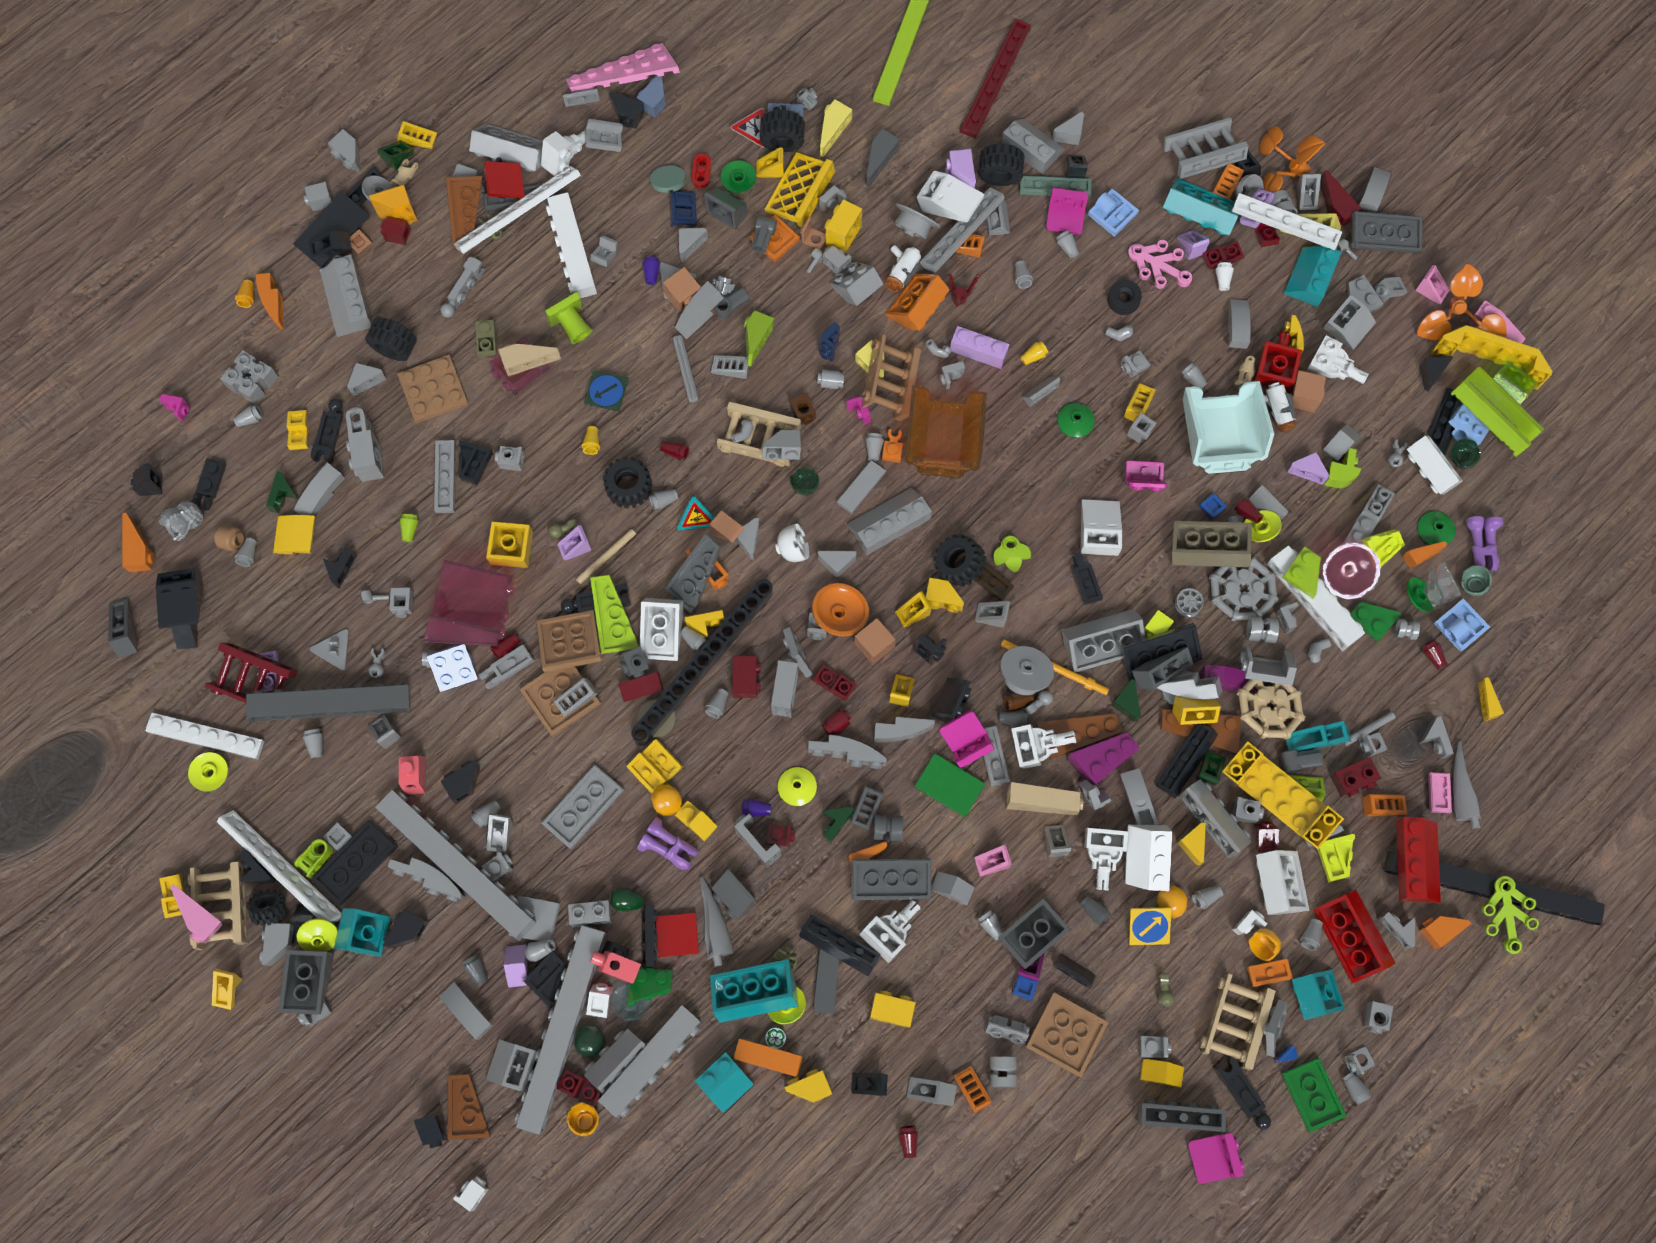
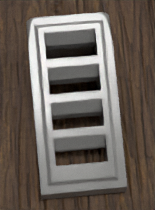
M714 355L711 373L747 379L750 366L747 364V357ZM719 361L722 362L721 369H717ZM726 363H729L728 369H725Z
M582 678L553 702L563 716L566 717L599 693L588 678ZM585 686L589 693L586 694L582 687ZM576 691H579V693L582 695L581 699L576 694ZM570 695H572V697L576 701L575 704L569 698ZM566 700L570 708L567 709L562 701Z

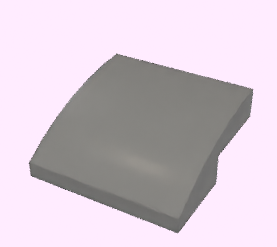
M518 896V901L520 902L518 906L522 910L526 907L534 915L532 919L536 922L523 939L532 941L552 939L560 904Z

